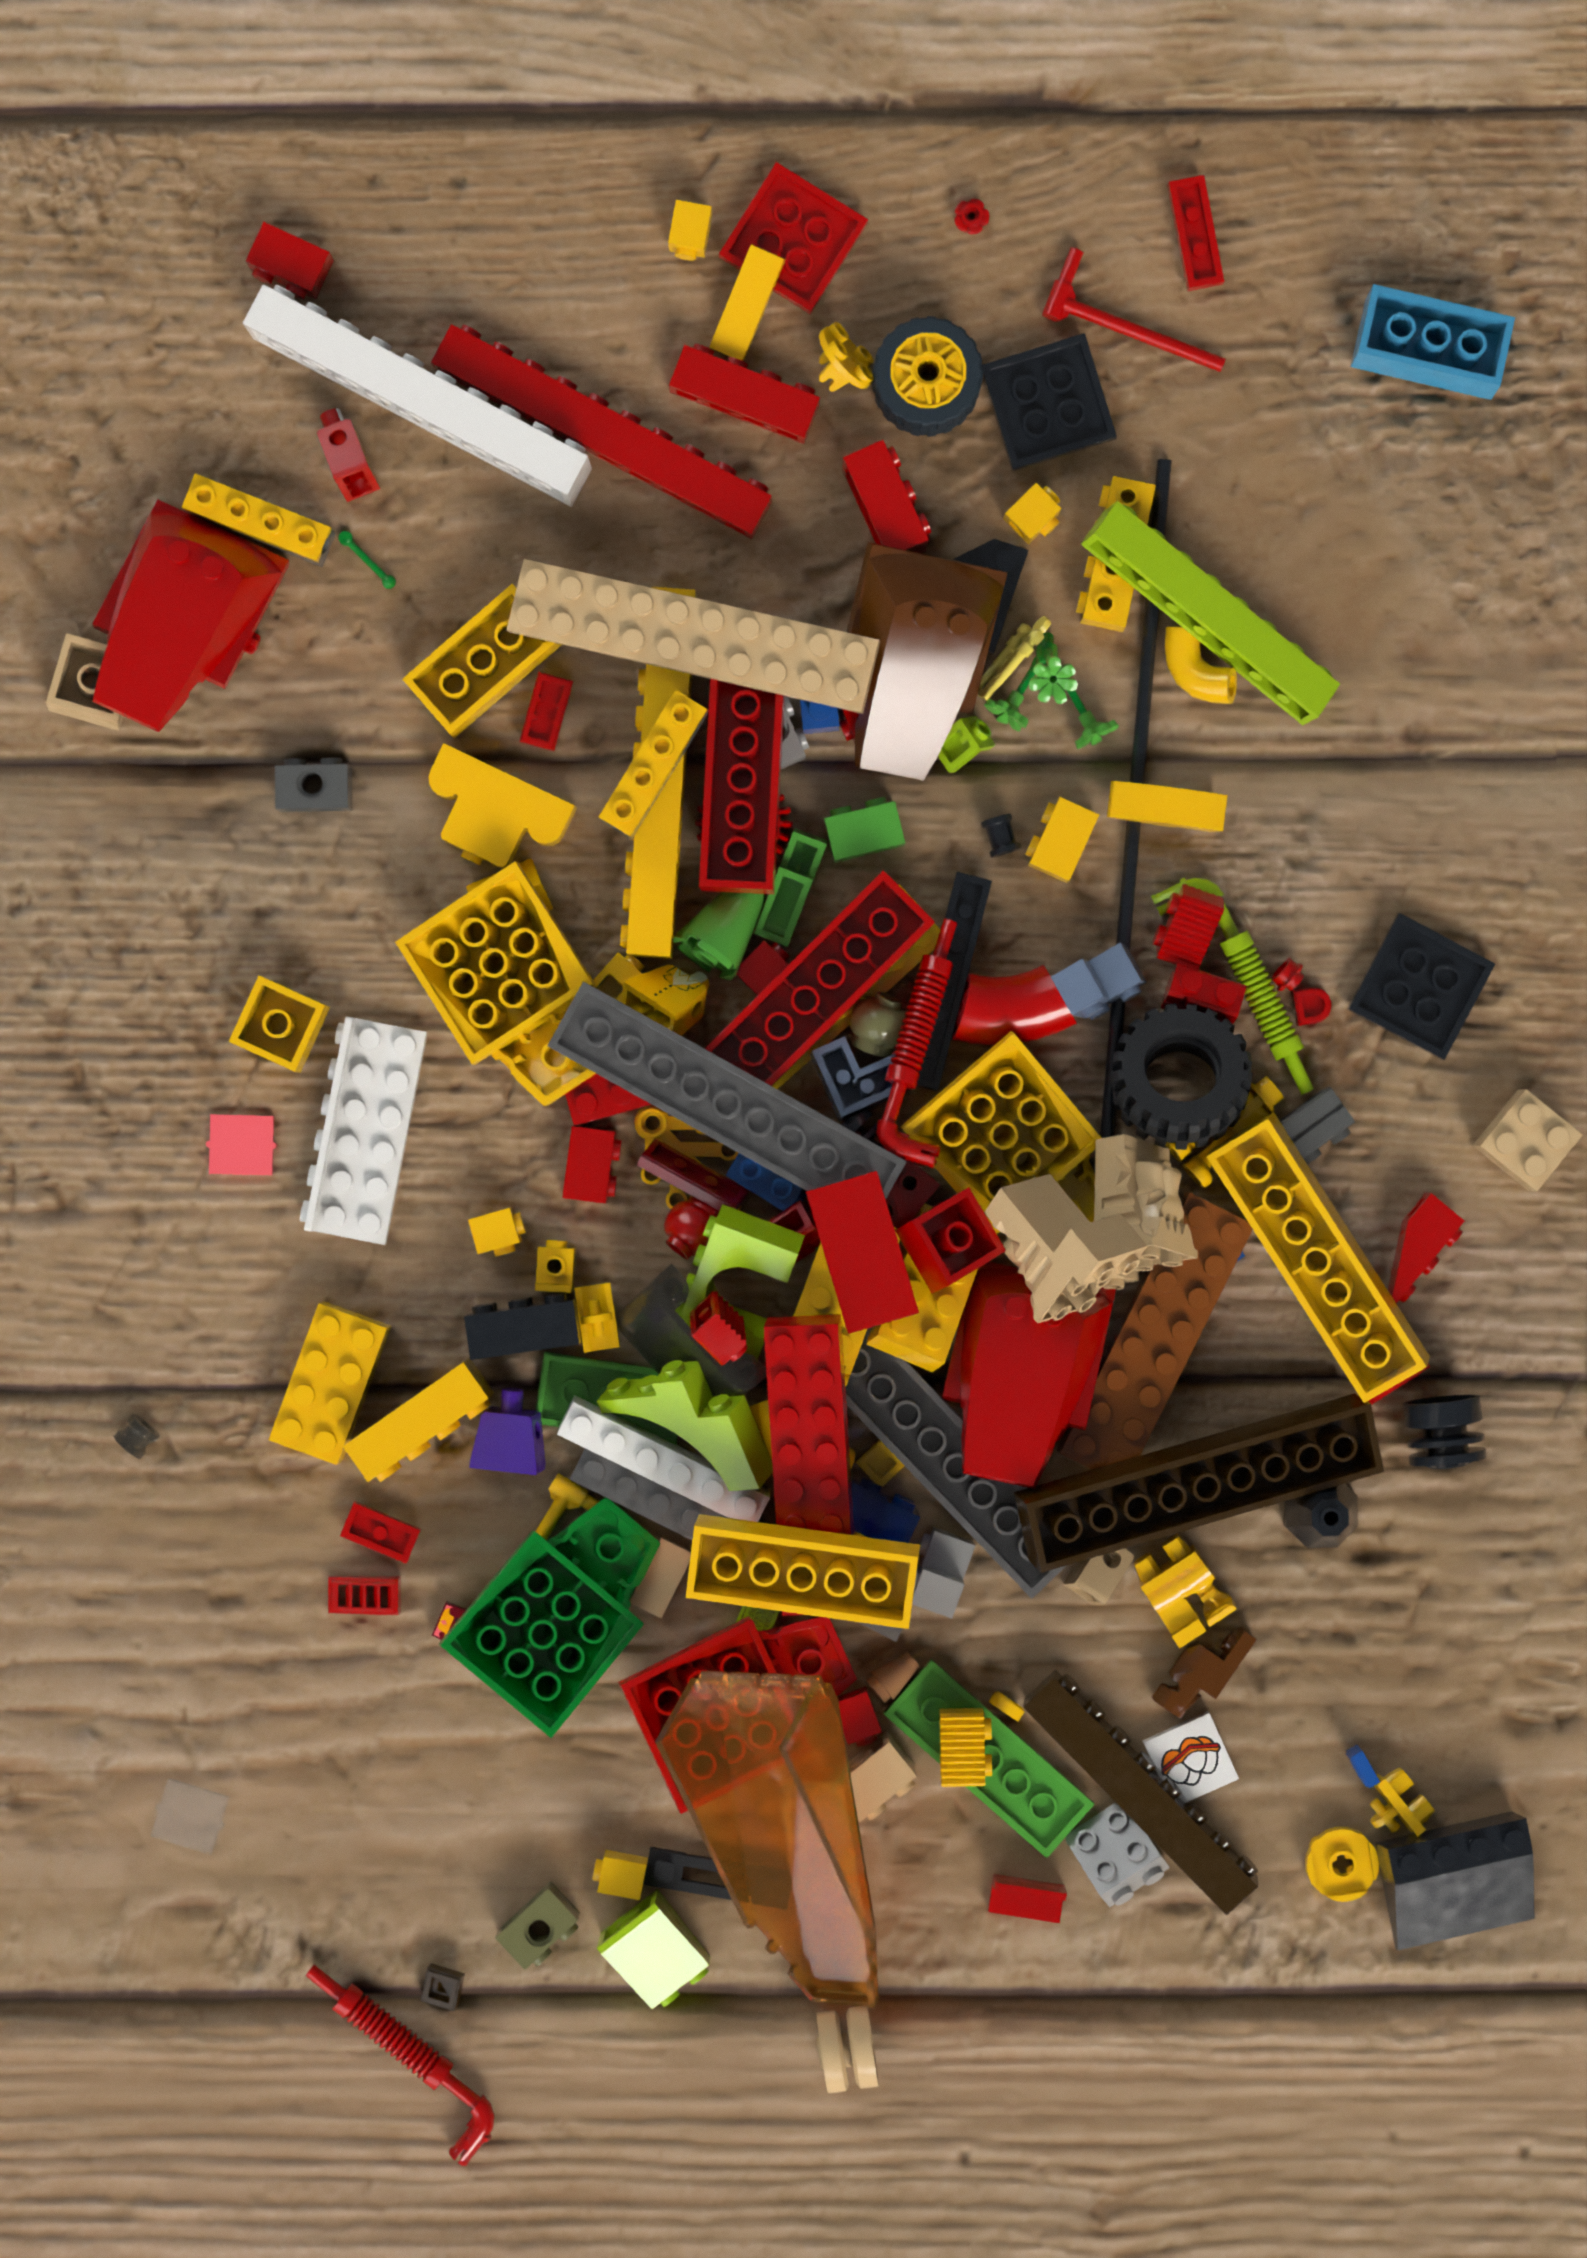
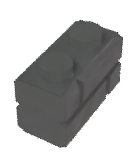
M1325 1087L1279 1120L1307 1164L1322 1154L1318 1148L1329 1140L1335 1145L1351 1134L1348 1127L1355 1123L1350 1113L1330 1087Z

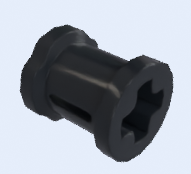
M1011 813L981 822L982 828L987 831L992 850L989 852L991 858L1009 854L1022 848L1021 843L1016 842L1010 823L1012 820Z

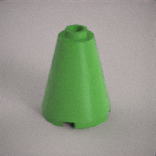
M721 892L677 932L673 942H681L678 949L702 969L710 972L712 968H716L722 971L719 975L720 978L732 980L738 973L737 971L743 960L766 897L764 894Z

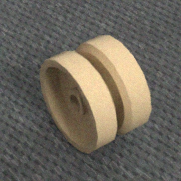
M867 2005L848 2009L846 2013L848 2032H842L840 2016L835 2010L817 2012L819 2036L816 2037L820 2068L821 2071H824L828 2094L847 2091L849 2087L847 2067H853L855 2081L860 2089L879 2087Z

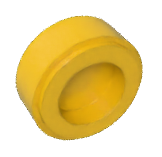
M995 1691L988 1701L1017 1722L1025 1713L1024 1708L999 1691Z

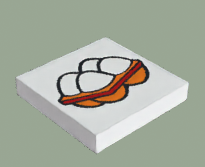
M1209 1711L1142 1740L1150 1758L1157 1767L1155 1770L1158 1776L1163 1781L1167 1777L1170 1778L1182 1792L1179 1798L1184 1803L1239 1779Z

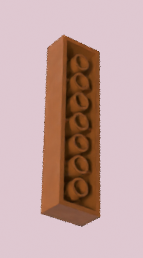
M1190 1192L1184 1193L1181 1203L1184 1211V1224L1189 1226L1194 1248L1198 1251V1258L1183 1260V1265L1176 1267L1157 1264L1153 1266V1270L1145 1271L1101 1360L1086 1430L1071 1427L1066 1431L1057 1448L1061 1455L1090 1469L1141 1455L1253 1230L1248 1221Z

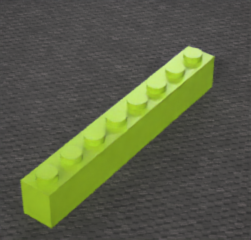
M1116 501L1103 511L1081 542L1084 548L1230 667H1233L1236 672L1301 725H1305L1318 718L1340 686V683L1332 677L1331 672L1327 668L1317 665L1308 658L1299 645L1289 642L1280 635L1272 623L1258 617L1249 609L1248 604L1244 600L1230 594L1221 586L1220 581L1216 577L1202 571L1194 564L1188 554L1174 548L1166 541L1160 531L1146 525L1129 506L1122 505Z

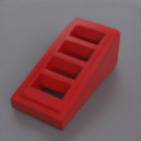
M329 1576L328 1613L399 1615L401 1613V1576ZM339 1585H346V1605H339ZM353 1585H360V1605H353ZM367 1586H374V1605H367ZM381 1586H388V1605H381Z

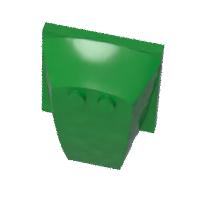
M606 1497L548 1541L532 1530L438 1645L548 1737L552 1738L644 1625L640 1619L629 1611L631 1606L630 1598L635 1588L644 1579L661 1543Z

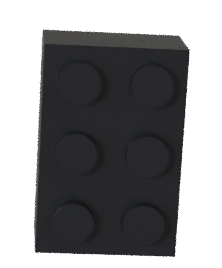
M562 1292L545 1296V1302L533 1304L532 1297L511 1300L508 1302L509 1307L497 1309L496 1302L475 1305V1307H472V1313L464 1316L470 1360L580 1344L582 1337L576 1298H569L568 1293Z

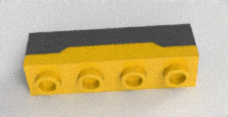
M196 473L182 504V508L187 513L322 568L336 535L332 528Z
M677 690L673 692L600 813L599 819L603 823L630 839L634 838L708 715L707 708Z

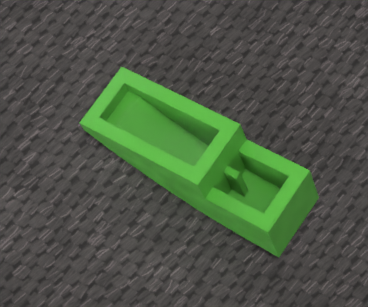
M797 828L794 829L775 876L774 895L769 894L754 932L755 935L788 947L828 845V840Z

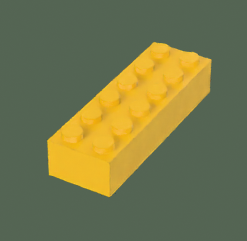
M699 1514L693 1531L686 1598L909 1629L920 1545Z

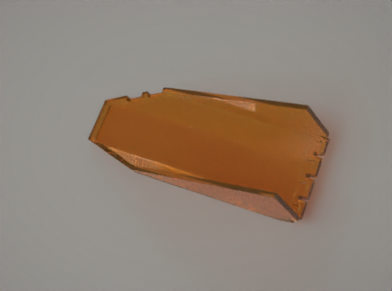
M701 1671L699 1680L698 1678H691L655 1743L743 1924L747 1929L753 1928L756 1925L768 1938L765 1949L769 1954H776L777 1950L791 1965L787 1974L811 2002L875 2008L879 2000L876 1925L839 1702L831 1683H824L820 1675L795 1674L792 1677L791 1674L762 1673L760 1676L759 1673L730 1672L728 1675L724 1671Z

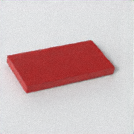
M873 1171L806 1191L848 1334L918 1314L919 1310L878 1172Z

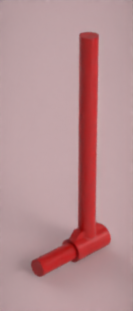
M1070 248L1058 280L1054 281L1042 312L1043 317L1054 322H1060L1071 314L1215 371H1222L1226 358L1076 301L1072 282L1084 252L1077 248Z

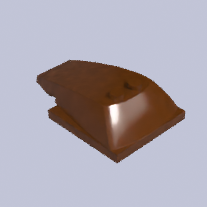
M867 543L846 632L880 640V646L863 714L859 713L855 723L856 767L919 780L925 779L940 753L958 712L973 715L1007 572L885 545Z

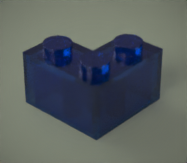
M865 1477L862 1478L861 1482L853 1479L851 1484L854 1531L869 1538L909 1543L920 1519L919 1511L914 1504L915 1501L899 1493H895L892 1498L880 1492L881 1485Z

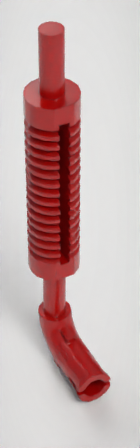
M943 919L933 955L925 954L922 957L918 969L920 973H917L916 977L918 979L914 982L916 986H913L912 990L914 992L910 995L912 999H909L908 1003L910 1005L906 1008L908 1012H905L904 1016L906 1018L902 1021L904 1025H901L900 1029L902 1031L898 1034L900 1038H897L896 1042L898 1044L894 1047L896 1051H893L892 1055L894 1057L890 1060L893 1064H889L885 1080L892 1084V1088L882 1120L879 1119L877 1122L876 1131L879 1142L885 1150L901 1159L926 1165L933 1169L937 1164L935 1158L939 1157L940 1146L910 1139L909 1134L899 1132V1126L896 1124L906 1088L916 1089L920 1076L918 1071L922 1070L921 1064L924 1063L922 1058L926 1057L925 1051L928 1050L926 1045L930 1044L929 1038L932 1037L933 1025L936 1024L937 1012L940 1011L941 999L944 998L943 993L946 992L947 980H949L952 972L953 963L946 958L957 922L950 919Z
M314 1964L305 1976L337 2001L332 2008L333 2011L342 2018L347 2017L348 2023L353 2021L352 2026L358 2025V2031L364 2029V2035L369 2034L368 2038L370 2040L374 2038L375 2044L380 2042V2048L385 2047L386 2053L391 2051V2057L396 2055V2061L401 2060L402 2066L407 2064V2070L412 2068L411 2073H417V2078L423 2077L422 2082L432 2090H435L441 2084L471 2108L470 2113L473 2117L466 2124L468 2129L455 2145L449 2149V2155L454 2161L465 2150L461 2154L458 2164L467 2166L470 2159L483 2143H487L492 2138L490 2133L494 2128L495 2114L490 2101L484 2094L480 2097L450 2073L454 2066L453 2062L444 2055L438 2056L439 2051L433 2052L434 2047H428V2042L422 2043L423 2039H417L416 2033L412 2035L411 2029L406 2031V2025L401 2026L400 2020L395 2022V2016L390 2018V2012L385 2013L384 2007L379 2009V2003L374 2005L375 2000H369V1995L363 1996L364 1991L354 1983H351L345 1989Z

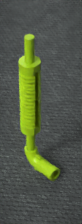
M1195 877L1187 880L1185 878L1179 879L1180 883L1155 895H1151L1154 905L1165 899H1170L1173 892L1179 894L1183 884L1207 891L1216 896L1222 897L1225 894L1217 884L1210 880ZM1168 902L1156 908L1160 916L1166 913ZM1224 902V912L1219 925L1226 941L1220 943L1225 957H1230L1227 962L1232 964L1230 968L1235 970L1234 976H1238L1236 981L1242 982L1241 984L1247 986L1245 991L1247 996L1245 999L1250 1001L1249 1007H1253L1251 1012L1257 1013L1254 1018L1260 1019L1257 1024L1262 1026L1260 1030L1265 1032L1263 1037L1268 1038L1266 1043L1271 1044L1269 1048L1275 1060L1278 1061L1284 1058L1300 1094L1308 1093L1314 1087L1297 1054V1051L1303 1049L1304 1045L1299 1035L1294 1034L1296 1029L1291 1028L1293 1022L1288 1021L1290 1016L1285 1015L1287 1010L1282 1009L1284 1004L1279 1003L1281 997H1276L1278 991L1273 990L1275 985L1270 984L1272 982L1271 978H1267L1269 972H1264L1266 966H1261L1263 960L1258 959L1260 954L1255 953L1257 951L1256 947H1252L1254 941L1249 931L1239 933Z

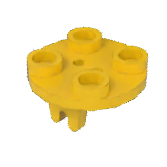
M834 322L830 326L823 328L819 333V340L824 352L819 357V363L821 365L826 364L828 361L829 363L819 374V381L825 382L829 378L833 379L829 384L831 392L838 390L849 382L860 389L868 388L874 380L870 365L874 362L872 355L864 346L856 347L840 323Z

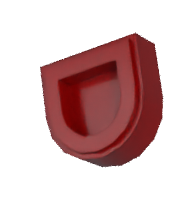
M1319 988L1292 990L1297 1026L1316 1024L1324 1021L1329 1016L1332 1002L1324 990Z

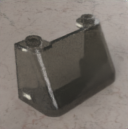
M671 1263L618 1313L617 1325L620 1332L658 1374L662 1371V1367L665 1364L674 1360H681L682 1362L698 1361L713 1397L721 1394L745 1396L767 1377L766 1367L755 1356L744 1353L736 1361L732 1362L729 1360L725 1365L721 1366L691 1336L690 1327L675 1311L688 1296V1283Z

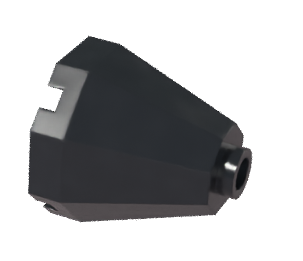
M1346 1484L1283 1502L1285 1507L1284 1526L1307 1548H1338L1358 1527V1496ZM1329 1512L1328 1518L1324 1519L1325 1514Z

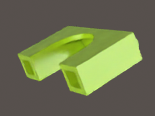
M722 1204L718 1216L710 1215L703 1236L709 1238L707 1246L699 1244L692 1265L697 1266L698 1270L696 1275L688 1274L682 1293L688 1295L686 1303L679 1301L671 1321L677 1323V1327L673 1337L703 1348L691 1336L689 1313L712 1291H717L713 1276L728 1268L741 1267L787 1283L805 1235ZM733 1306V1311H738V1315L743 1316L746 1345L748 1346L745 1353L736 1361L755 1368L764 1344V1325L767 1318Z

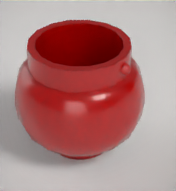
M691 1195L686 1201L677 1203L669 1210L664 1220V1231L669 1237L666 1240V1244L671 1250L686 1260L691 1256L695 1257L699 1244L707 1246L709 1238L703 1236L710 1215L717 1217L719 1211Z

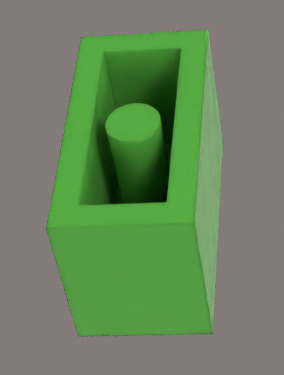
M886 797L866 801V808L852 811L851 806H844L830 810L831 817L824 818V823L834 863L905 846V839L895 801L887 803Z

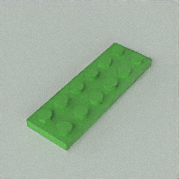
M931 1658L886 1708L883 1714L940 1764L939 1709L983 1708L985 1718H991L992 1739L985 1740V1754H992V1776H985V1786L965 1787L1044 1857L1048 1858L1094 1806V1801Z

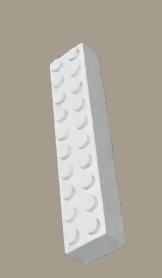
M264 284L262 285L243 321V325L254 340L568 506H573L592 470L588 455L584 453L586 449L570 439H566L565 443L557 440L552 436L554 432L538 422H534L532 426L520 419V413L502 404L500 409L487 402L489 397L474 388L469 387L467 392L455 385L456 380L442 371L437 370L435 375L423 368L424 363L410 354L405 353L403 358L391 351L392 346L375 336H372L371 340L364 338L358 333L360 329L343 319H340L338 323L332 321L326 316L327 312L311 302H307L306 306L294 300L295 295L279 285H275L274 289Z

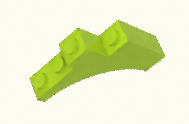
M671 1361L662 1367V1371L658 1376L649 1375L642 1379L627 1380V1378L615 1379L607 1385V1389L597 1400L602 1413H618L640 1417L661 1425L682 1437L712 1464L729 1491L760 1489L773 1472L772 1460L745 1396L721 1394L713 1397L698 1361Z

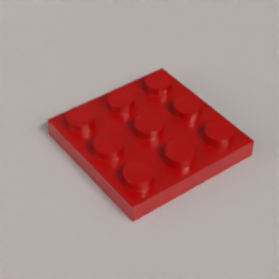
M776 162L719 252V258L741 270L751 244L785 258V263L773 292L811 315L867 226L868 219Z

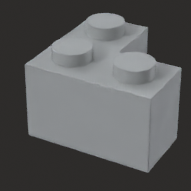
M933 1527L930 1535L923 1534L919 1544V1554L923 1556L917 1569L913 1605L952 1619L965 1585L963 1578L972 1557L975 1543L974 1541Z

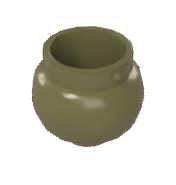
M876 992L875 997L868 996L862 998L855 1005L851 1014L850 1029L852 1034L848 1035L850 1038L849 1042L867 1053L885 1058L891 1056L893 1051H896L894 1047L898 1044L896 1042L897 1038H900L898 1034L902 1031L900 1029L901 1025H904L902 1021L906 1018L904 1015L907 1010L902 1008L904 1002L898 997L884 992Z

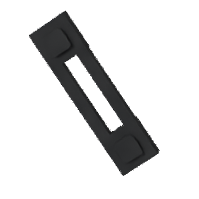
M650 1847L644 1885L787 1909L793 1871ZM683 1867L755 1878L753 1891L682 1879Z

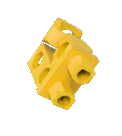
M1177 1533L1162 1543L1163 1549L1170 1557L1169 1561L1159 1567L1149 1552L1135 1560L1134 1566L1140 1578L1141 1589L1148 1597L1180 1649L1207 1631L1205 1622L1188 1599V1596L1198 1594L1203 1602V1613L1209 1627L1234 1612L1237 1607L1233 1598L1228 1593L1218 1590L1212 1584L1216 1576L1194 1544L1189 1546Z

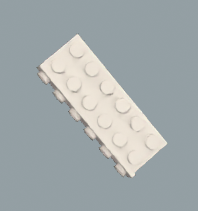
M348 1016L345 1017L344 1023H338L335 1035V1044H340L337 1059H331L328 1071V1079L333 1080L331 1093H325L321 1106V1115H325L326 1119L324 1129H318L316 1133L314 1150L319 1151L317 1164H311L307 1178V1186H311L312 1190L310 1200H304L300 1213V1221L305 1222V1231L321 1232L386 1245L428 1032Z

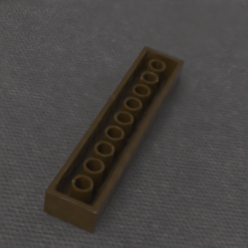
M1354 1393L1040 1484L1035 1489L1027 1488L1016 1491L1014 1496L1028 1559L1043 1573L1384 1472L1371 1403L1368 1401L1364 1403L1360 1396Z

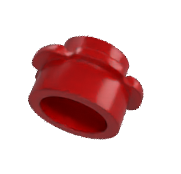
M972 198L967 202L961 201L955 208L956 217L954 222L960 231L971 235L978 234L983 230V226L989 222V211L984 208V203L979 199ZM970 213H973L975 215V218L969 219L968 215Z
M1288 958L1277 968L1271 979L1278 985V991H1283L1285 988L1292 991L1304 978V974L1301 973L1302 963H1296L1291 958Z

